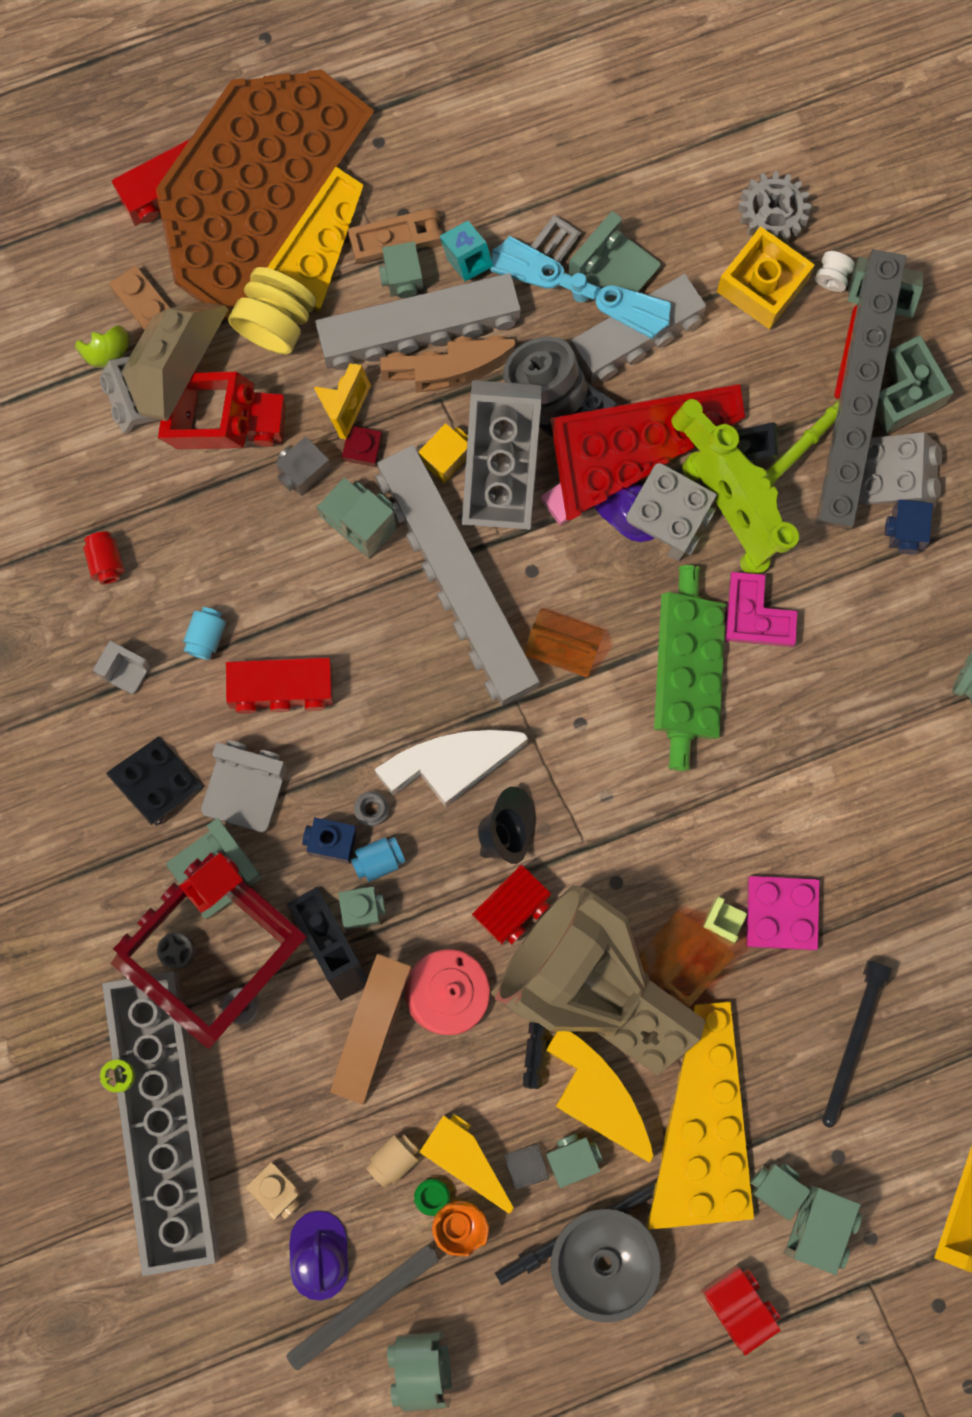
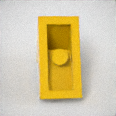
M350 363L345 375L339 380L337 390L314 387L326 414L341 439H347L371 387L362 365Z

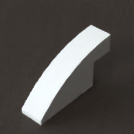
M498 730L468 731L441 736L415 745L395 755L377 767L375 772L392 796L421 775L444 806L447 807L526 746L528 738L524 733Z

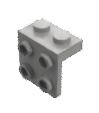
M925 432L871 438L858 501L863 505L893 503L901 499L933 503L932 509H936V501L941 494V484L937 478L938 465L942 463V450L939 444Z
M659 463L653 467L631 506L626 520L634 527L669 545L671 549L667 555L679 562L684 553L691 555L700 537L696 536L695 533L700 524L706 527L716 510L711 504L717 494Z
M227 740L226 745L216 742L212 754L216 763L201 807L202 814L212 819L219 818L222 822L260 833L266 832L269 828L287 771L286 765L283 761H279L280 755L270 751L260 750L259 754L246 751L247 746L239 742Z

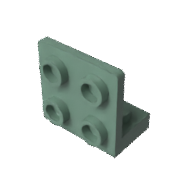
M611 211L570 259L569 274L573 276L576 273H582L589 283L599 286L601 289L613 285L640 292L659 270L660 262L621 233L623 218ZM608 295L605 300L613 302L617 297L615 295Z
M216 818L207 825L208 833L166 863L170 872L178 883L181 884L187 878L184 871L197 858L202 862L210 852L214 856L221 852L224 857L230 858L239 869L238 874L250 887L263 879L219 818ZM225 895L211 908L201 914L205 919H209L231 903L232 900Z

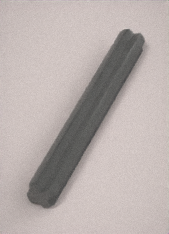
M431 1245L424 1246L288 1352L286 1357L295 1370H300L438 1262L439 1256Z

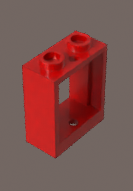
M237 371L193 373L168 421H160L158 439L175 449L244 448L246 435L249 431L248 421L251 404L255 395V384ZM198 390H226L220 429H191Z

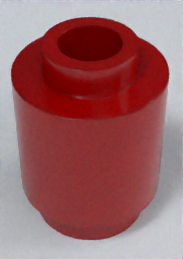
M108 531L96 532L85 537L83 551L91 579L99 581L102 585L118 581L120 579L119 575L124 573L125 570L116 539L112 538L111 533Z

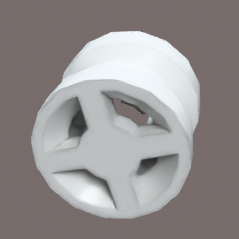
M825 252L821 261L823 267L817 271L814 279L825 289L842 292L848 284L846 277L852 273L855 263L850 257L840 252Z

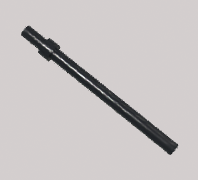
M657 1178L605 1209L627 1213L653 1198ZM558 1236L534 1250L529 1248L518 1254L519 1259L496 1271L495 1275L501 1286L526 1271L530 1274L540 1268V1263L551 1257Z

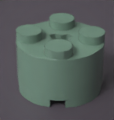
M443 1331L398 1335L395 1343L388 1345V1365L390 1368H395L396 1383L391 1384L393 1407L400 1406L403 1412L450 1407L451 1398L444 1399V1389H452L448 1345L440 1346L439 1342L440 1339L445 1338Z

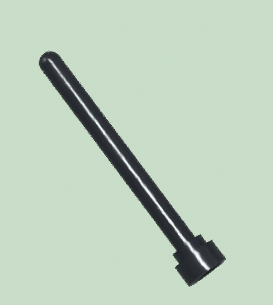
M867 960L863 975H865L864 982L867 985L822 1118L823 1125L827 1128H832L836 1125L880 989H884L886 983H890L894 969Z

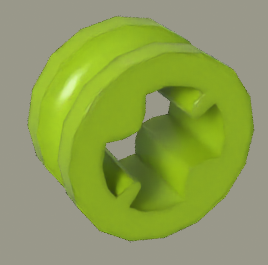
M111 1060L102 1067L100 1072V1082L110 1092H125L131 1088L135 1081L133 1066L124 1060ZM122 1066L126 1070L122 1074L127 1075L125 1083L118 1082L113 1086L110 1083L113 1078L108 1077L111 1069L118 1070Z

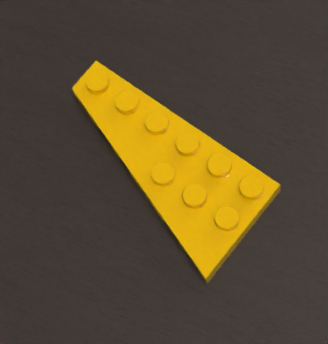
M731 1002L693 1005L692 1011L706 1021L700 1041L685 1052L683 1056L681 1070L679 1071L676 1083L678 1085L674 1103H672L661 1153V1164L653 1193L650 1216L647 1219V1230L754 1219Z

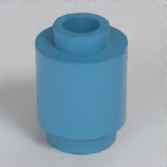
M384 837L355 850L357 857L351 860L358 878L366 877L368 883L398 870V865L405 863L404 856L395 837L388 840Z

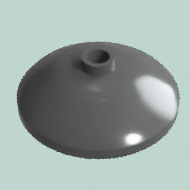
M597 1209L579 1215L564 1227L553 1247L551 1275L559 1296L571 1310L592 1321L616 1322L636 1314L652 1298L660 1278V1255L652 1235L637 1219L618 1210ZM606 1256L610 1259L611 1264L608 1269L601 1270L598 1268L597 1262L600 1257Z

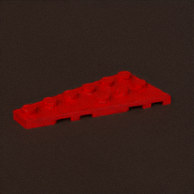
M740 384L550 418L566 520L575 519L590 507L607 500V497L622 488H627L649 475L656 464L666 465L676 456L693 449L694 443L684 432L677 431L671 422L673 415L687 400H697L702 406V413L715 426L722 424L731 426L745 418Z

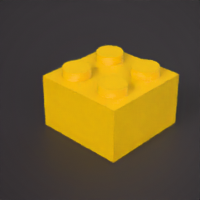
M760 226L721 275L716 292L770 330L809 281L815 264Z

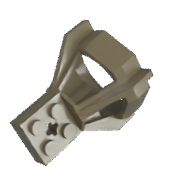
M574 885L564 892L537 920L509 961L503 978L494 985L491 992L495 997L494 999L510 1011L529 1022L539 1023L549 1031L598 1033L657 1076L700 1041L706 1021L649 980L648 973L643 970L628 918L587 888Z

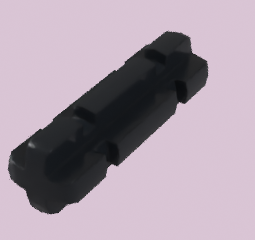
M529 1022L528 1033L531 1035L530 1039H527L524 1065L527 1071L523 1074L522 1084L523 1087L528 1089H540L543 1075L540 1073L541 1069H544L547 1042L544 1040V1036H547L548 1029L539 1023Z

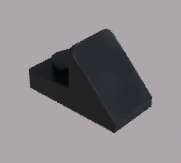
M772 422L736 430L739 435V442L736 447L753 465L764 470L768 469L778 457L777 424Z

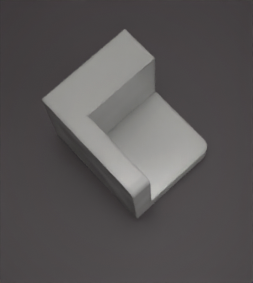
M109 641L93 671L99 678L131 695H135L149 672L151 665L146 659Z

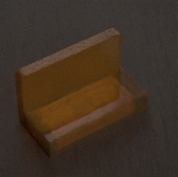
M541 608L532 626L524 654L527 657L588 678L605 631L593 625Z

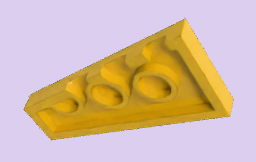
M337 167L334 168L267 267L293 278L306 287L316 298L314 310L320 313L363 189V184Z

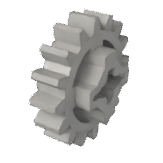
M774 171L772 179H768L762 173L759 183L751 179L748 184V190L743 189L740 197L742 201L739 202L738 212L743 213L740 218V224L749 223L747 234H753L761 226L775 237H781L784 243L789 241L790 233L798 237L802 229L801 226L806 227L809 219L807 215L811 210V204L805 203L808 200L809 193L799 192L802 182L799 181L794 185L791 184L790 174H787L784 180L779 179L778 171ZM753 201H756L755 206L759 209L757 214H755L753 209ZM792 202L794 203L796 209L795 216L793 215L794 210L790 207V204Z

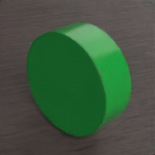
M437 1179L424 1180L417 1186L414 1193V1203L417 1209L428 1216H435L450 1201V1193L447 1186Z

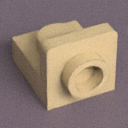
M271 1162L246 1187L255 1199L270 1213L269 1216L273 1220L277 1219L280 1215L286 1219L300 1205L297 1198L302 1192L274 1162Z

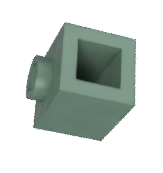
M415 241L382 247L385 265L379 266L382 287L389 286L391 297L409 298L415 296L417 292H422L423 282Z
M374 887L338 892L343 926L346 931L381 925L380 916L386 915L382 894L376 895Z
M576 1133L556 1141L559 1148L545 1153L559 1188L600 1172L597 1164L603 1162L596 1142L589 1143L587 1137L578 1139Z
M782 1163L780 1167L776 1164H770L768 1168L762 1166L750 1182L754 1185L751 1194L789 1221H791L811 1191L797 1181L801 1175L785 1163Z

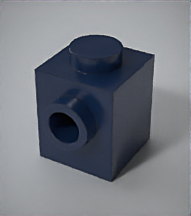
M898 499L892 508V515L887 516L884 534L890 537L889 548H896L899 553L908 555L918 554L919 551H923L930 542L933 503Z
M314 817L312 826L306 825L302 845L307 846L306 852L309 856L350 864L357 828L354 825Z

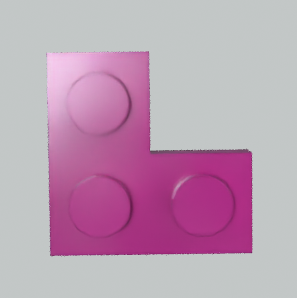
M731 572L725 641L794 647L796 642L797 611L763 608L766 575Z

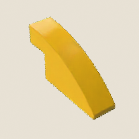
M557 1031L546 1052L576 1070L555 1107L650 1163L653 1158V1152L643 1120L630 1094L618 1076L602 1057L582 1039L570 1031Z

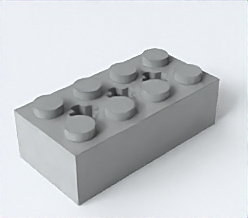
M472 380L462 525L530 529L541 409V385ZM500 420H507L508 425H500ZM498 453H504L506 457H498ZM495 486H503V489H495Z

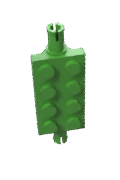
M694 565L679 566L678 594L672 592L661 594L654 730L666 732L667 739H670L668 769L674 771H690L691 741L694 738L713 740L718 739L720 733L726 604L701 599L698 596L700 567L696 566L694 569Z

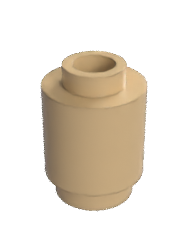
M394 1134L370 1157L371 1163L366 1166V1169L382 1187L387 1188L391 1183L395 1185L419 1161L415 1155L419 1148L405 1134L401 1138Z

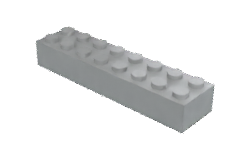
M171 971L151 975L184 1004L179 973ZM125 979L102 983L112 1059L127 1061L135 1070L134 1084L125 1092L117 1093L142 1276L215 1264L221 1259L188 1031L130 980ZM122 1066L118 1070H114L116 1084L118 1082L125 1083L127 1075L122 1074L126 1071Z

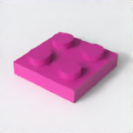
M749 876L747 883L746 947L817 951L819 880Z

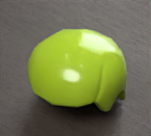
M116 325L109 329L105 335L92 332L91 342L85 344L83 341L78 340L74 348L88 365L104 368L109 360L121 358L126 353L130 338L123 326Z

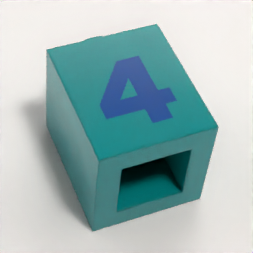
M469 221L439 236L447 260L465 282L493 267L486 241Z

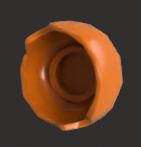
M463 1200L450 1202L442 1207L433 1218L432 1235L437 1246L448 1255L470 1256L481 1246H485L487 1243L489 1224L484 1213L471 1202Z

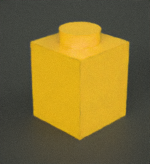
M445 423L418 452L425 468L443 484L466 461L468 436L461 429L455 427L453 430Z

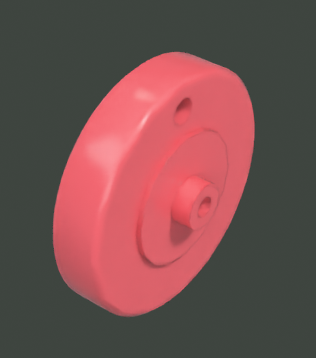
M455 949L437 950L423 956L412 967L405 985V1000L411 1016L422 1028L438 1035H457L472 1029L483 1018L490 1001V984L484 968L471 955Z

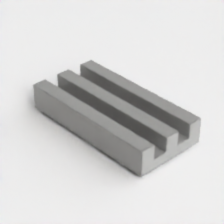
M553 215L530 247L539 251L556 226L561 228L543 254L550 257L566 234H570V237L553 259L561 264L580 239L581 232L556 215ZM547 269L543 275L551 276L555 271Z

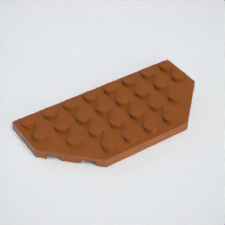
M322 69L291 75L286 73L268 75L256 79L245 80V78L231 80L156 188L174 284L199 302L226 306L228 311L224 320L228 322V318L237 300L242 297L248 298L244 293V287L246 283L250 282V275L253 269L257 267L267 268L334 168L338 166L374 110Z

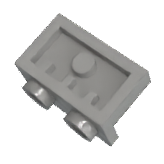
M129 357L109 360L100 375L102 391L108 394L112 405L111 413L113 420L116 424H119L123 434L130 433L134 425L160 420L141 416L136 408L122 374V370Z

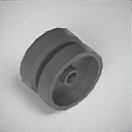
M544 336L520 345L509 356L504 366L503 379L505 383L541 385L539 424L548 425L551 424L550 418L574 414L583 405L587 397L588 382L579 366L578 360L569 343L558 337Z

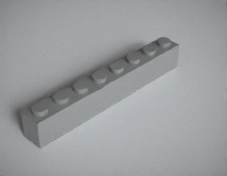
M414 445L377 462L379 473L375 476L377 484L383 494L389 492L394 501L392 510L398 523L404 521L409 530V533L405 534L409 545L414 553L420 550L425 562L421 563L427 579L429 582L436 581L441 590L436 594L445 612L451 609L456 619L452 625L460 641L467 640L472 651L468 652V656L476 671L482 669L488 681L484 682V686L491 700L498 699L503 707L539 689V680Z

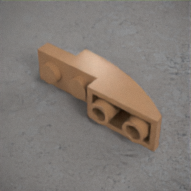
M500 335L491 336L487 340L459 337L454 341L447 342L448 354L441 355L437 351L423 352L421 356H408L400 352L391 353L388 357H380L382 381L415 380L416 393L443 390L466 384L486 376L503 366L509 356L515 351V339H507V337Z

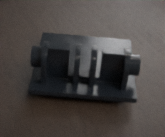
M159 736L106 772V775L150 825L155 824L156 826H159L166 820V814L204 787Z

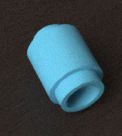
M202 607L201 612H193L183 643L186 644L184 648L185 653L200 659L210 660L212 653L217 651L226 625V621L220 619L221 612L207 607Z

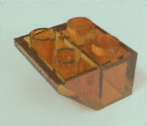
M679 910L639 954L643 970L648 973L649 979L688 1008L735 956L731 950L707 929Z

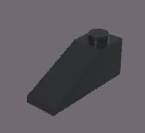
M318 887L287 903L301 932L307 936L305 939L340 1001L364 988L368 976Z

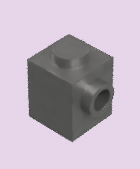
M307 436L295 446H287L279 454V460L276 462L278 472L280 473L277 476L278 480L289 492L295 489L301 496L331 471L329 459Z

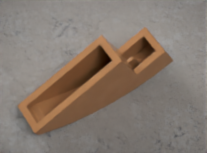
M379 954L376 955L356 1010L330 1093L364 1105L399 1011L400 999L410 975L411 966Z

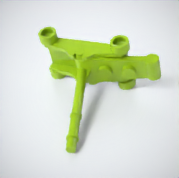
M687 400L673 415L671 420L673 427L677 431L684 432L700 450V452L692 453L684 461L683 473L694 482L703 480L708 490L717 494L714 499L746 551L740 559V566L745 573L762 574L769 568L770 557L776 552H788L798 543L799 533L794 525L783 522L776 502L778 491L775 486H772L835 423L839 400L832 407H828L826 413L810 429H806L803 436L767 471L753 465L736 447L739 442L737 431L727 424L715 426L702 413V406L697 400Z

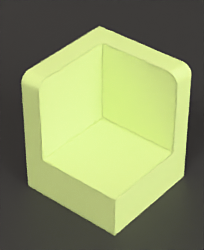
M718 896L714 899L699 931L732 946L738 939L737 935L747 913L724 903L725 899Z

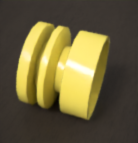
M257 267L253 269L250 275V282L246 283L244 287V293L248 298L242 297L237 300L228 318V322L235 331L252 343L278 354H290L301 335V329L297 324L307 323L309 312H312L316 305V298L306 287L293 278L269 268Z

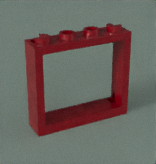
M210 852L202 862L197 858L188 866L184 874L188 878L214 855ZM241 881L226 896L280 942L281 945L210 1027L131 958L187 897L175 882L160 897L164 901L157 911L149 908L136 924L141 928L135 935L131 937L126 933L112 949L117 954L112 960L111 965L208 1050L307 937L244 881Z

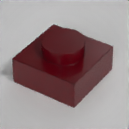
M352 426L345 440L342 461L376 467L382 432Z

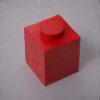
M254 392V400L251 404L248 421V440L253 441L255 445L263 447L273 446V443L282 444L286 414L284 395Z
M220 852L183 881L179 887L196 908L203 913L216 904L243 879L238 874L239 869L230 858L224 857Z

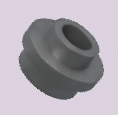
M365 792L355 801V816L359 822L366 826H377L388 816V802L378 792ZM370 803L378 806V811L374 815H368L365 812V807Z

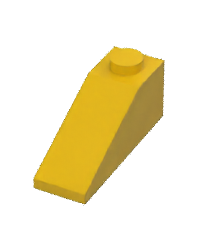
M454 1113L450 1119L443 1115L419 1153L510 1214L514 1207L474 1135L468 1132L471 1125Z

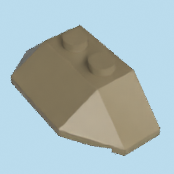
M195 302L168 308L152 316L122 370L136 408L141 416L168 421L228 311L226 306Z

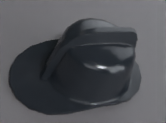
M510 786L503 790L496 801L493 812L481 820L478 826V838L481 844L480 856L482 858L504 859L510 864H518L524 859L534 831L536 817L531 798L521 788Z

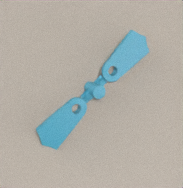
M508 236L502 244L492 250L493 267L490 270L493 273L499 275L511 273L512 279L546 289L555 288L560 285L571 290L573 299L577 302H585L589 298L593 300L596 298V305L602 313L650 339H653L660 331L670 325L671 302L613 285L601 289V287L589 283L582 273H576L573 276L567 273L564 274V269L559 262L511 236ZM547 269L555 271L551 276L543 275ZM608 295H615L617 297L613 302L605 300Z

